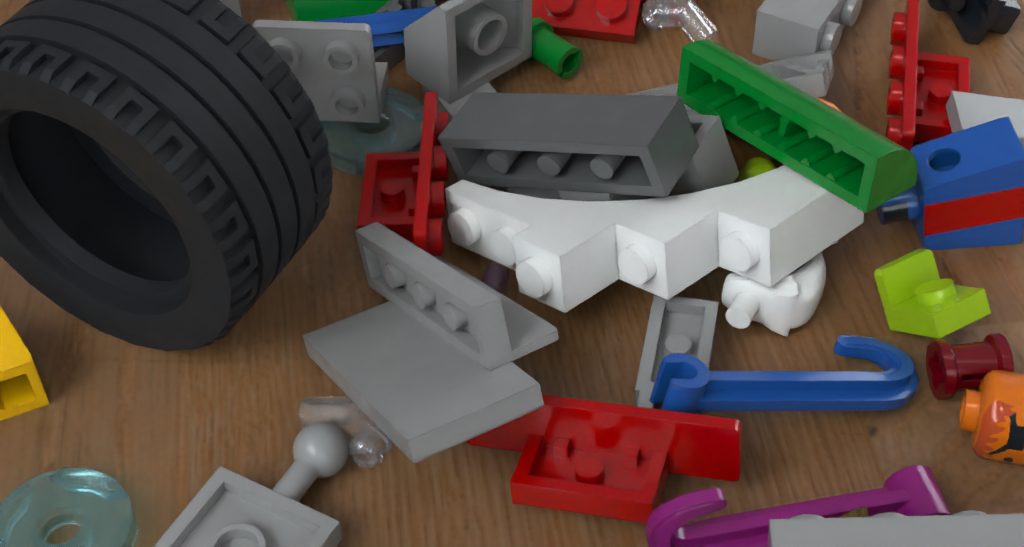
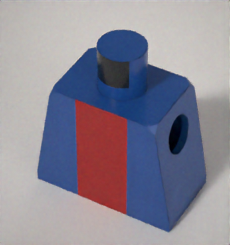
M1009 116L913 146L909 151L914 154L917 160L918 174L916 185L876 208L882 225L912 219L922 247L930 250L1022 243L1024 226V148Z

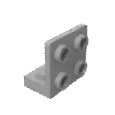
M254 21L253 27L288 64L313 102L320 121L380 123L390 76L388 62H375L370 25L366 23Z

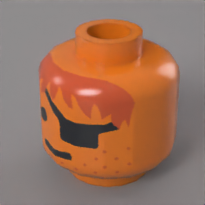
M992 370L981 380L978 391L965 389L960 407L958 429L971 432L972 448L978 457L1024 466V374Z

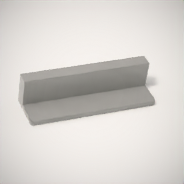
M375 222L355 230L369 287L393 302L488 371H492L559 339L557 327L444 258L430 255L382 224Z

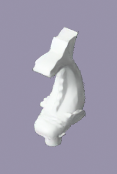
M820 252L772 287L734 272L728 274L724 281L721 299L722 304L728 308L725 314L727 322L735 328L744 329L750 325L751 321H756L783 336H788L790 329L806 324L816 311L824 291L826 264L823 253Z

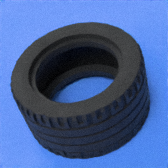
M31 0L0 26V256L30 285L63 310L99 331L131 344L163 351H179L209 346L214 341L224 338L302 248L323 220L326 210L329 208L330 194L333 187L328 139L313 102L282 57L253 26L220 0Z

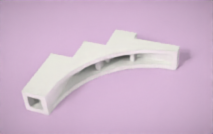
M786 165L737 183L689 194L642 200L575 201L544 199L498 191L463 179L445 188L448 210L447 225L452 242L515 270L519 292L564 313L570 311L618 279L667 300L717 267L727 269L772 287L864 222V212Z

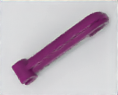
M914 465L893 473L886 480L884 488L719 516L691 524H684L687 521L720 511L727 506V501L721 488L698 490L662 503L651 512L644 532L649 547H767L769 519H790L803 514H814L824 518L871 517L885 512H895L905 516L951 515L930 468L923 465Z

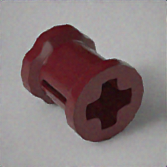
M1000 333L985 336L983 342L949 345L945 339H933L927 346L926 372L930 389L938 400L950 399L955 392L965 391V389L978 390L981 380L992 370L1014 372L1013 356L1009 343Z

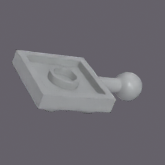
M316 422L304 427L298 433L293 443L294 462L272 490L219 466L153 547H337L343 538L340 521L303 505L299 501L317 478L333 476L343 468L349 454V446L345 435L338 427L326 422Z

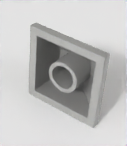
M449 0L403 29L406 74L430 91H437V96L451 104L531 58L532 0Z

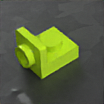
M917 249L877 268L874 272L889 329L892 331L940 339L991 314L984 288L955 285L952 279H940L935 258L930 249Z

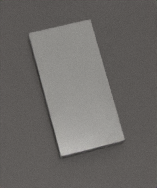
M391 301L303 335L308 356L413 463H418L544 406L540 383L512 361L492 371H488Z

